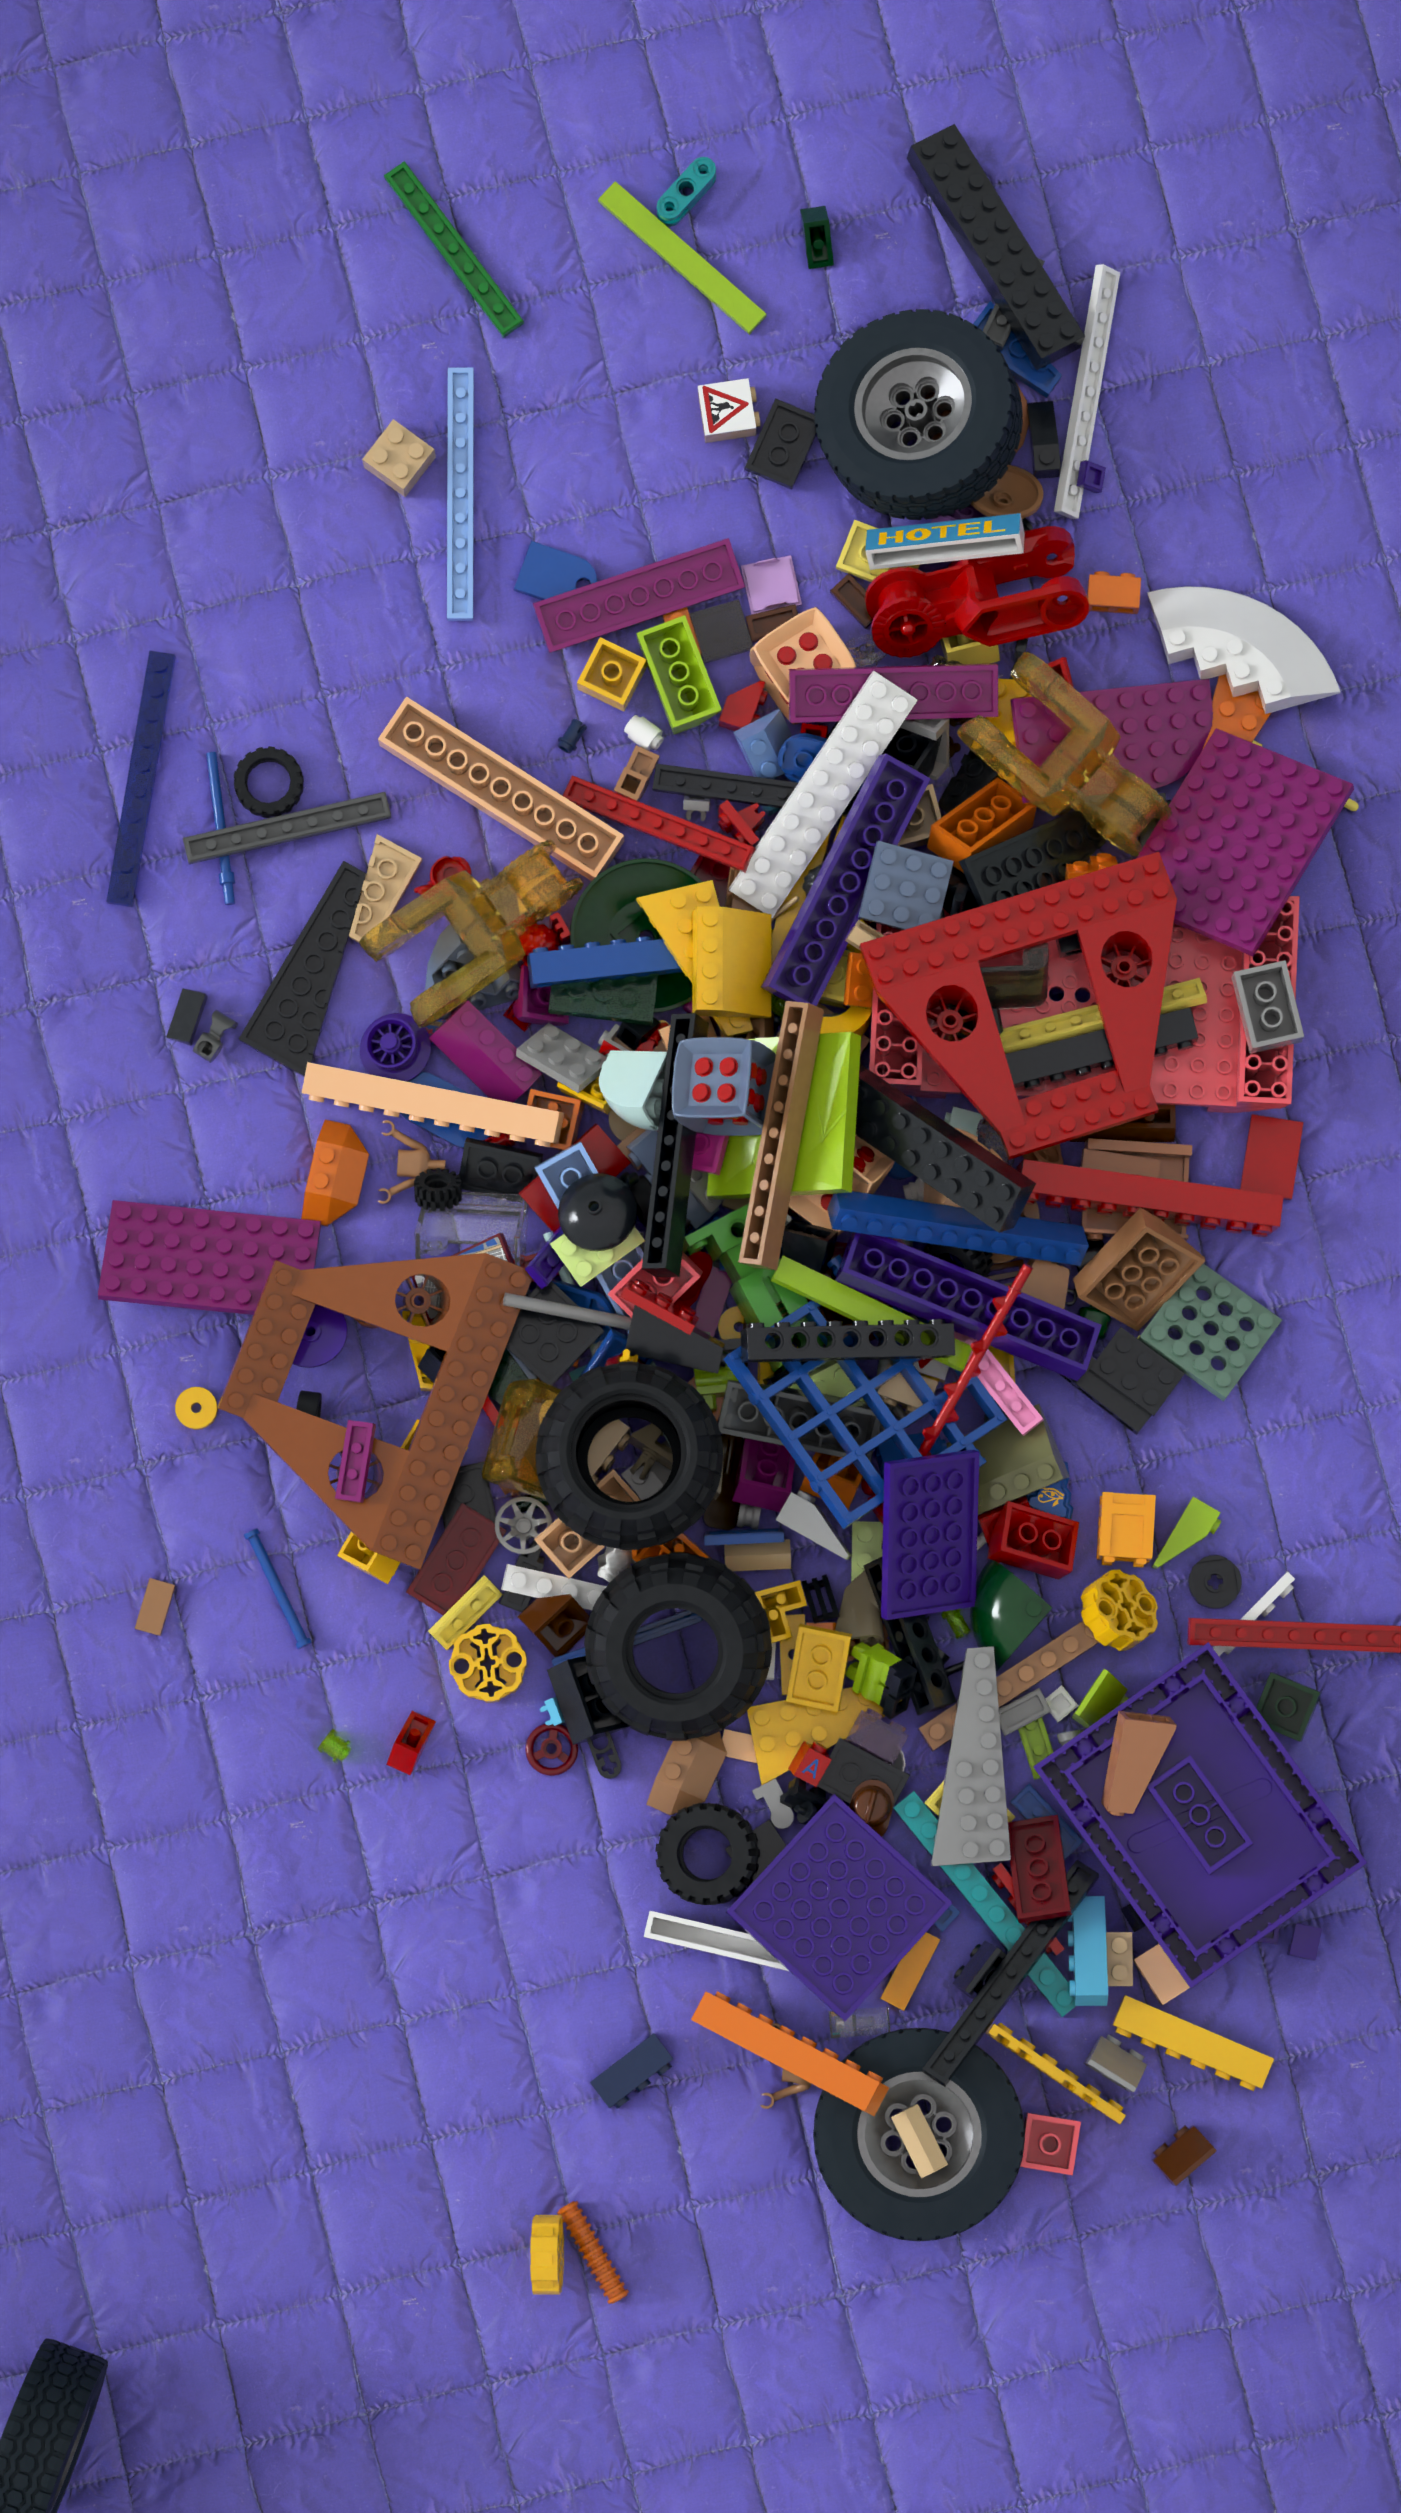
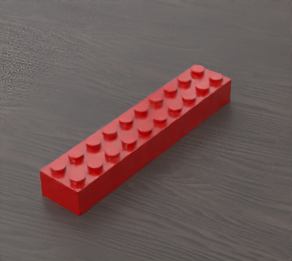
M1023 1159L1016 1167L1017 1171L1036 1183L1026 1203L1028 1205H1033L1035 1201L1045 1202V1206L1050 1208H1060L1061 1205L1071 1206V1210L1086 1212L1088 1208L1097 1210L1096 1213L1100 1215H1112V1212L1123 1213L1122 1217L1128 1219L1141 1207L1160 1218L1163 1222L1164 1219L1174 1220V1224L1179 1226H1190V1223L1200 1224V1228L1215 1230L1216 1226L1224 1227L1226 1232L1241 1233L1242 1230L1252 1231L1251 1235L1257 1237H1267V1234H1271L1278 1229L1281 1223L1284 1195Z

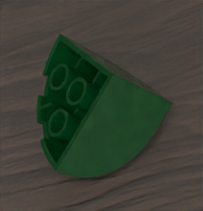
M990 1559L976 1581L975 1607H970V1619L978 1648L994 1646L995 1668L998 1671L1049 1614L1052 1607L1012 1572L995 1560Z

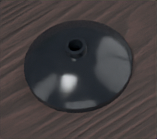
M601 1173L586 1175L573 1182L564 1192L558 1208L559 1224L565 1236L577 1247L588 1251H605L621 1244L632 1232L637 1219L636 1200L630 1188L620 1179ZM593 1204L599 1205V1208L596 1211L590 1210V1207Z

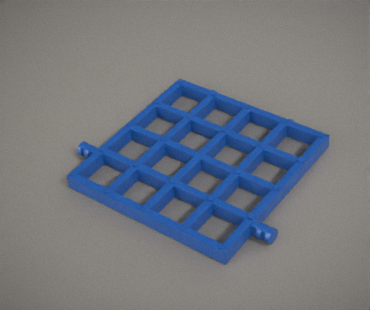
M840 1255L827 1263L835 1277L842 1260ZM811 1300L779 1322H790V1325L793 1326L806 1317L808 1322H816V1326H826L827 1321L818 1310L822 1305ZM894 1306L891 1307V1308L896 1309V1310H898V1311H900V1312H902V1313L905 1312L904 1310H901V1309H899V1308H897V1307H894ZM916 1316L920 1322L929 1324L928 1320ZM819 1334L818 1336L821 1338L823 1343L827 1345L826 1337L822 1334ZM767 1335L765 1343L767 1342L774 1349L775 1340L772 1336ZM848 1335L843 1339V1342L846 1346L851 1347L853 1339ZM741 1346L723 1359L747 1392L749 1401L759 1409L809 1480L811 1489L819 1494L843 1530L884 1503V1480L866 1455L892 1438L906 1459L923 1457L904 1430L927 1414H930L935 1421L943 1407L942 1404L948 1398L945 1391L935 1396L917 1371L914 1364L921 1359H891L894 1365L870 1381L855 1360L837 1361L856 1390L831 1406L808 1375L828 1361H808L803 1365L799 1361L782 1362L789 1374L763 1390L746 1365L742 1363ZM954 1369L956 1374L960 1377L962 1372ZM901 1373L923 1405L897 1421L875 1389ZM977 1376L970 1379L965 1389L969 1390L989 1421L965 1437L954 1422L946 1423L942 1432L952 1445L939 1454L966 1450L979 1451L973 1443L1007 1420ZM796 1383L818 1415L792 1431L770 1399ZM863 1398L885 1430L859 1447L837 1414ZM825 1423L847 1455L821 1472L799 1442V1439ZM980 1451L979 1468L987 1463L986 1459L980 1455ZM851 1464H854L876 1496L852 1512H849L827 1480Z

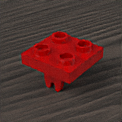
M726 800L719 805V821L717 823L725 834L730 832L735 840L756 847L760 839L756 836L755 832L764 823L765 812L761 811L758 813V803L737 812L731 803Z

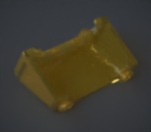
M538 1379L513 1381L509 1384L502 1400L482 1469V1478L484 1480L546 1499L540 1486L536 1469L537 1435L543 1417H545L548 1409L554 1402L553 1400L562 1391L561 1389Z

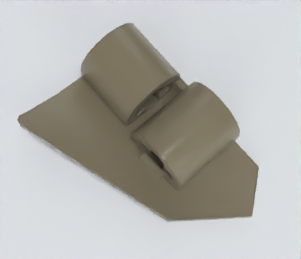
M863 1571L844 1590L839 1611L840 1617H838L835 1631L852 1634L851 1640L860 1638V1642L874 1646L884 1641L883 1621L866 1572Z

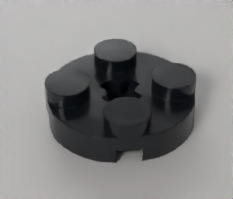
M1219 1555L1202 1558L1193 1566L1188 1577V1587L1192 1597L1199 1605L1210 1609L1228 1606L1236 1599L1242 1585L1239 1569L1230 1560ZM1211 1575H1216L1217 1579H1222V1584H1219L1216 1590L1211 1585L1208 1586L1207 1581L1211 1580Z

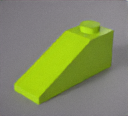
M1192 1497L1152 1567L1158 1569L1206 1538L1209 1532L1214 1535L1221 1523V1520L1217 1519L1221 1512Z

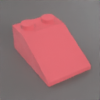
M682 1251L680 1277H655L642 1269V1258L608 1295L632 1318L635 1305L620 1297L629 1280L634 1282L636 1279L643 1281L650 1286L648 1290L657 1295L659 1292L670 1296L673 1299L672 1303H674L701 1277L703 1271Z

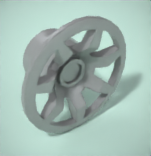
M517 1497L506 1502L498 1511L495 1518V1532L500 1543L509 1551L517 1554H530L541 1548L539 1545H536L535 1547L525 1549L526 1541L539 1535L537 1533L539 1525L547 1523L549 1526L552 1524V1518L548 1509L537 1499ZM525 1501L532 1504L526 1513H521L516 1505L517 1502ZM512 1505L515 1517L513 1519L501 1518L503 1512ZM536 1505L543 1510L546 1518L535 1519L532 1516ZM500 1522L511 1526V1531L504 1538L500 1533ZM516 1537L520 1540L521 1549L510 1546L506 1541Z

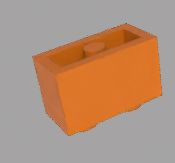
M1097 571L1094 572V575L1089 574L1087 589L1089 611L1138 614L1141 578L1135 577L1136 575L1132 573L1110 576L1108 572Z

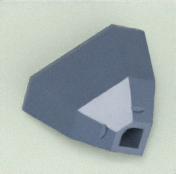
M454 919L439 935L427 964L423 1013L426 1016L447 1020L467 1000L478 1010L516 1000L519 994L521 969L512 957L507 955L505 948L500 942L476 925Z

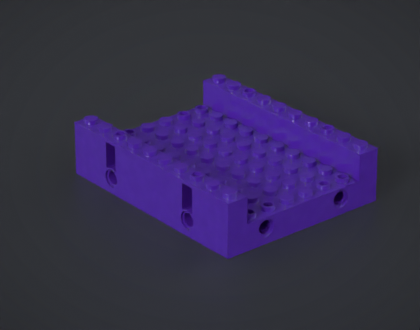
M1209 1642L1033 1766L1190 1989L1367 1864L1364 1857ZM1118 1711L1169 1716L1176 1723V1730L1134 1813H1124V1816H1115L1108 1813L1101 1800Z

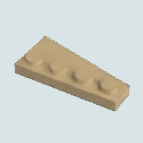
M378 834L376 835L361 896L349 933V938L373 950L423 861L421 857Z

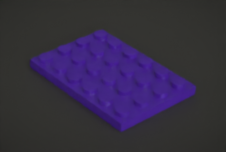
M966 1450L884 1462L881 1618L892 1620L975 1607L979 1451Z

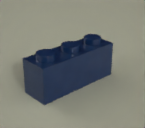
M653 2033L590 2083L609 2108L614 2105L618 2109L630 2100L627 2095L631 2091L636 2089L639 2093L651 2084L648 2078L656 2072L661 2076L672 2067L669 2062L673 2060V2057Z

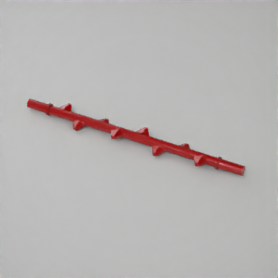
M1025 1263L1022 1265L1012 1285H1009L1006 1296L993 1298L992 1303L997 1312L981 1340L971 1344L970 1347L973 1354L958 1381L944 1385L943 1388L948 1398L933 1425L922 1431L925 1439L918 1450L922 1456L931 1455L930 1450L946 1423L958 1421L959 1416L954 1408L970 1379L980 1375L981 1371L978 1365L994 1337L1007 1334L1008 1331L1003 1321L1018 1294L1022 1293L1021 1289L1033 1270L1031 1266Z

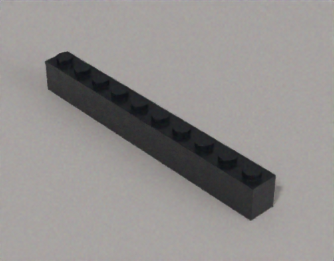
M696 1013L672 1014L642 1262V1269L655 1277H680L696 1132L683 1126L674 1118L672 1110V1084L675 1056L679 1042L689 1038L708 1036L709 1023Z

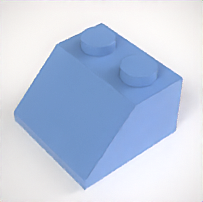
M780 709L733 732L754 777L775 779L784 774L778 764V754L784 741L792 736Z

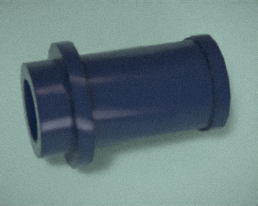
M572 719L563 737L558 738L559 743L557 746L562 751L570 754L577 749L576 744L587 729L586 725L581 726L583 724L581 721Z

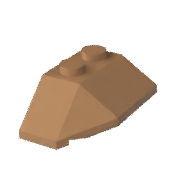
M720 1732L707 1737L687 1739V1741H672L655 1778L646 1805L671 1816L685 1807L688 1808L693 1804L704 1803L727 1755Z

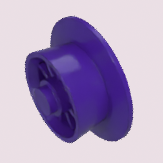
M393 1013L382 1016L366 1029L361 1039L360 1058L362 1064L370 1075L408 1082L417 1077L429 1062L432 1049L429 1033L419 1020L410 1015Z
M315 1304L292 1364L299 1367L313 1368L332 1361L341 1352L346 1343L348 1328L344 1315Z

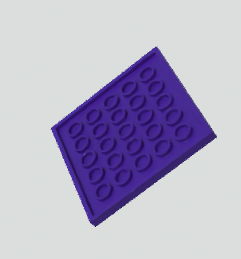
M834 1794L726 1913L845 2022L953 1902Z

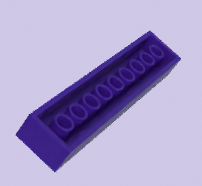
M888 754L878 756L761 988L784 1001L804 1002L817 1006L848 945L845 939L857 921L860 920L858 915L876 842L882 841L898 845L931 778Z
M853 1232L849 1237L835 1281L862 1294L928 1321L932 1319H945V1324L954 1323L955 1332L977 1341L981 1340L997 1312L992 1303L993 1298L1006 1296L1009 1290L1008 1286L888 1237ZM1022 1292L1020 1295L1018 1294L1003 1321L1008 1331L1007 1334L994 1337L990 1346L1078 1381L1088 1369L1102 1325Z

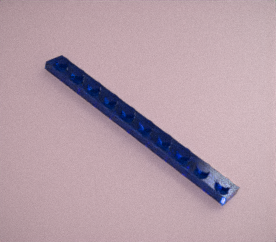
M149 651L106 900L108 904L133 907L176 659L175 654Z

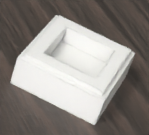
M1062 1685L1045 1698L1052 1711L1050 1714L1057 1723L1079 1706Z

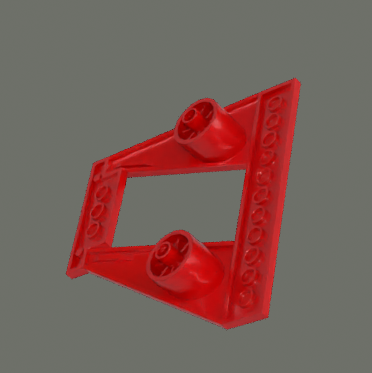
M1159 852L860 943L859 948L877 996L1000 1135L1008 1159L1158 1113L1159 1109L1150 1088L1177 903V897ZM1077 933L1116 1070L1018 1100L979 963ZM1119 951H1127L1130 954L1129 956H1120ZM1114 952L1116 958L1111 961L1104 958V956ZM1135 954L1142 961L1135 963L1131 957ZM1102 964L1110 967L1111 971L1105 973ZM1146 966L1148 976L1144 977L1136 973L1137 969ZM1131 979H1135L1141 983L1132 987ZM945 1004H952L957 1007L955 1010H947ZM939 1005L942 1009L940 1015L930 1011ZM960 1007L968 1012L969 1015L962 1017L958 1013ZM927 1017L937 1021V1025L930 1027ZM973 1020V1031L962 1027L963 1023ZM960 1032L968 1037L958 1041L957 1035Z

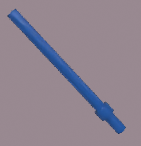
M209 752L206 753L215 829L219 830L226 828L217 753ZM224 856L219 858L221 869L219 882L223 886L225 905L235 904L233 889L235 876L234 872H231L230 857Z

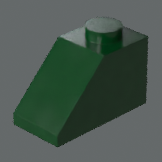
M826 206L800 209L808 268L833 266L830 225Z

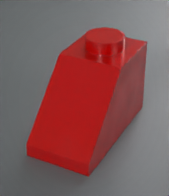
M411 1711L394 1742L386 1765L411 1775L436 1721Z

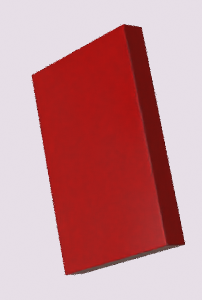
M1251 1115L1240 1185L1241 1190L1284 1195L1283 1199L1292 1200L1304 1122Z

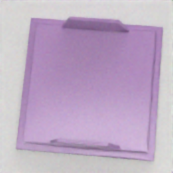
M791 555L741 566L751 615L794 604L796 606L802 605Z

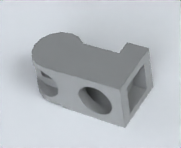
M776 1778L752 1790L757 1801L764 1798L771 1812V1822L776 1828L786 1829L792 1825L794 1819L793 1812L790 1807L780 1803V1796L783 1792Z

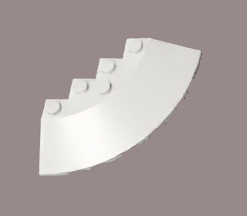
M1186 586L1147 592L1168 664L1194 658L1200 680L1226 674L1232 696L1237 697L1258 691L1265 714L1340 694L1334 673L1314 642L1295 623L1270 606L1239 593L1210 587Z

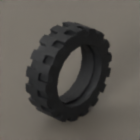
M272 746L264 749L259 747L256 751L247 753L245 758L239 761L238 768L234 773V788L239 801L245 809H248L256 816L261 815L264 818H270V816L276 817L281 816L282 813H288L295 804H298L304 789V779L301 768L292 755L290 756L283 749L279 750ZM265 762H275L282 765L289 773L291 780L286 795L278 801L271 803L260 802L253 798L247 786L248 775L252 769Z

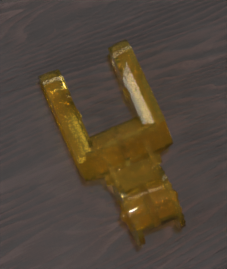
M1024 652L1015 663L1010 673L1011 677L1027 693L1042 702L1069 726L1071 730L1040 767L1035 765L1009 742L995 725L980 715L962 724L957 730L959 738L1033 805L1052 816H1056L1069 806L1075 811L1079 810L1091 827L1095 828L1097 833L1101 834L1104 839L1117 846L1119 850L1124 851L1126 854L1138 856L1142 851V846L1137 837L1154 817L1167 821L1172 815L1171 808L1164 801L1163 797L1151 788L1150 784L1145 783L1142 778L1137 777L1135 773L1129 772L1128 769H1124L1119 764V760L1113 753L1121 736L1111 721L1044 661L1034 654Z
M553 840L541 842L539 845H535L532 849L527 850L524 854L519 855L516 860L511 861L509 866L504 867L503 871L499 872L491 880L486 878L479 882L465 870L445 878L376 925L360 939V946L377 962L395 952L409 939L445 916L475 959L443 981L431 986L411 1001L410 1011L419 1028L426 1027L437 1021L507 973L526 955L519 938L526 932L525 928L538 921H542L545 917L550 916L552 912L558 911L561 906H564L567 901L578 894V891L582 890L584 886L582 880L575 878L567 882L549 857L556 849V844Z

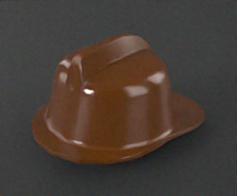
M870 1779L864 1781L856 1787L849 1806L881 1837L888 1828L894 1806L892 1790L887 1784L879 1780Z

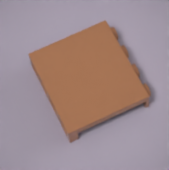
M1091 1138L1085 1141L1084 1148L1089 1150L1161 1160L1159 1178L1188 1182L1189 1158L1192 1156V1145ZM1088 1208L1086 1212H1081V1226L1084 1228L1087 1240L1102 1241L1103 1237H1113L1129 1220L1122 1217L1123 1213L1112 1212V1215H1100L1096 1213L1097 1210ZM1164 1219V1223L1185 1241L1188 1239L1189 1235H1186V1226L1175 1225L1174 1220Z

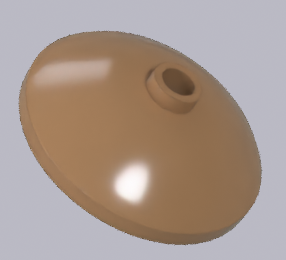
M1007 465L1008 470L1001 479L998 478L997 484L989 492L986 491L984 493L985 496L977 502L972 501L971 505L987 517L1021 513V518L1024 519L1033 515L1040 508L1043 501V488L1038 479L1028 471L1016 466Z

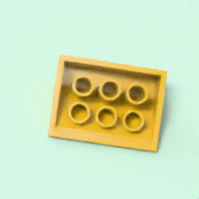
M697 906L693 911L692 1013H696L699 1016L771 1018V993L761 988L771 968V914L728 907Z

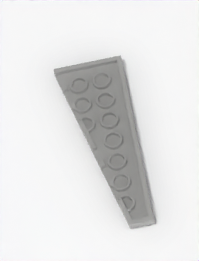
M994 1646L967 1648L965 1652L931 1866L1011 1860Z

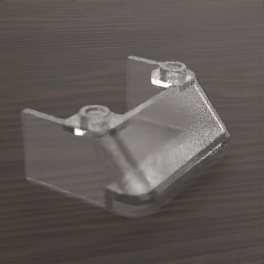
M462 1192L461 1202L457 1206L453 1205V1208L450 1210L446 1207L445 1211H440V1208L436 1209V1211H431V1208L425 1210L422 1206L414 1233L416 1259H424L425 1254L437 1256L447 1250L449 1243L475 1245L491 1236L503 1233L512 1258L515 1260V1265L522 1267L526 1253L528 1204L518 1194Z

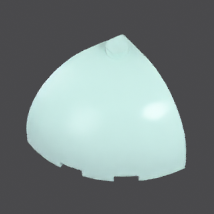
M610 1050L606 1061L602 1064L599 1087L603 1097L619 1117L633 1126L645 1130L658 1131L667 1052Z

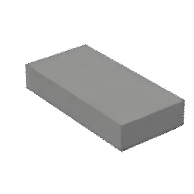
M1040 1688L999 1709L1000 1729L1004 1737L1052 1712Z

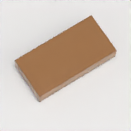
M149 1578L136 1622V1630L161 1636L176 1585Z

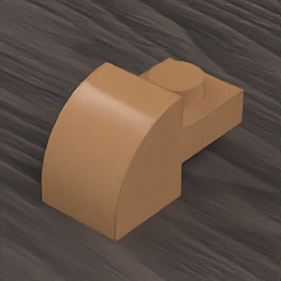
M636 745L614 791L633 800L640 801L650 783L649 780L660 756Z

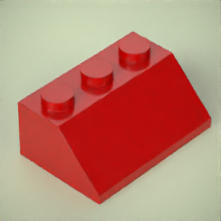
M1007 1501L991 1533L987 1559L1059 1580L1073 1570L1079 1522Z

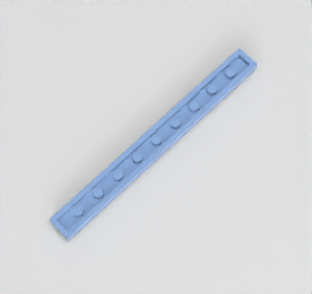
M448 368L447 621H473L474 368Z

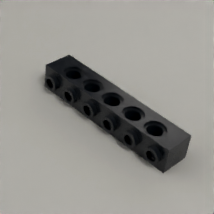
M882 1557L864 1565L880 1613ZM925 1614L892 1620L883 1619L895 1655L918 1670L913 1689H911V1699L917 1716L940 1710L955 1703L954 1693Z

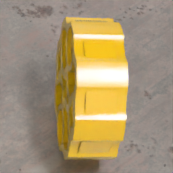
M1120 1569L1110 1570L1087 1586L1082 1592V1619L1084 1624L1093 1632L1095 1639L1102 1645L1114 1647L1118 1651H1127L1155 1632L1158 1625L1156 1619L1158 1606L1154 1596L1148 1592L1144 1582L1136 1575H1128Z
M491 1624L477 1625L467 1633L461 1634L454 1643L452 1656L449 1660L450 1674L454 1677L459 1690L470 1699L475 1698L486 1703L499 1702L502 1698L515 1693L523 1683L522 1679L527 1667V1656L518 1642V1638L508 1629L495 1627ZM487 1630L489 1635H496L488 1639L487 1644H484L482 1640L475 1639L478 1636H482V1631ZM500 1639L501 1643L496 1647L497 1655L494 1656L493 1646ZM471 1643L480 1647V1658L477 1656V1649L473 1648L470 1645ZM486 1650H488L490 1659L495 1661V1664L491 1665V1677L488 1676L486 1667L481 1666V1663L486 1660ZM513 1653L521 1655V1664L518 1667L509 1666L507 1663L509 1655ZM459 1660H466L469 1663V1669L464 1674H459L455 1671V1664ZM496 1669H499L500 1678L506 1681L505 1685L496 1679ZM479 1671H483L484 1681L476 1688V1684L480 1681ZM489 1683H493L494 1687L502 1688L495 1691L493 1697H490L487 1692H480L487 1689Z
M535 2215L532 2220L530 2244L533 2295H560L563 2288L564 2274L562 2215Z

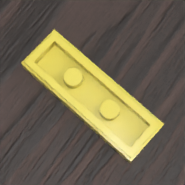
M484 1575L428 1632L448 1650L457 1638L464 1634L503 1594Z

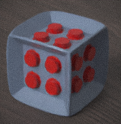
M701 1037L680 1041L675 1056L672 1084V1110L674 1118L683 1126L699 1133L722 1136L761 1135L775 1063V1052L758 1041L743 1038Z

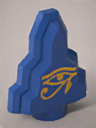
M1064 1461L1066 1469L1069 1473L1068 1462ZM1069 1478L1026 1495L1030 1508L1071 1520L1074 1508L1070 1505L1071 1492L1067 1488Z

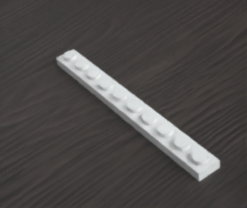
M1104 264L1096 265L1084 331L1085 338L1082 343L1054 512L1069 519H1079L1084 490L1077 486L1080 462L1089 460L1120 272Z

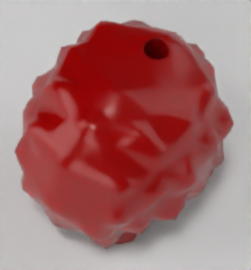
M528 924L524 928H519L513 945L508 946L506 953L509 956L524 961L520 966L521 969L522 966L528 967L527 956L529 953H533V949L548 947V951L559 950L558 947L561 943L557 933L545 924Z

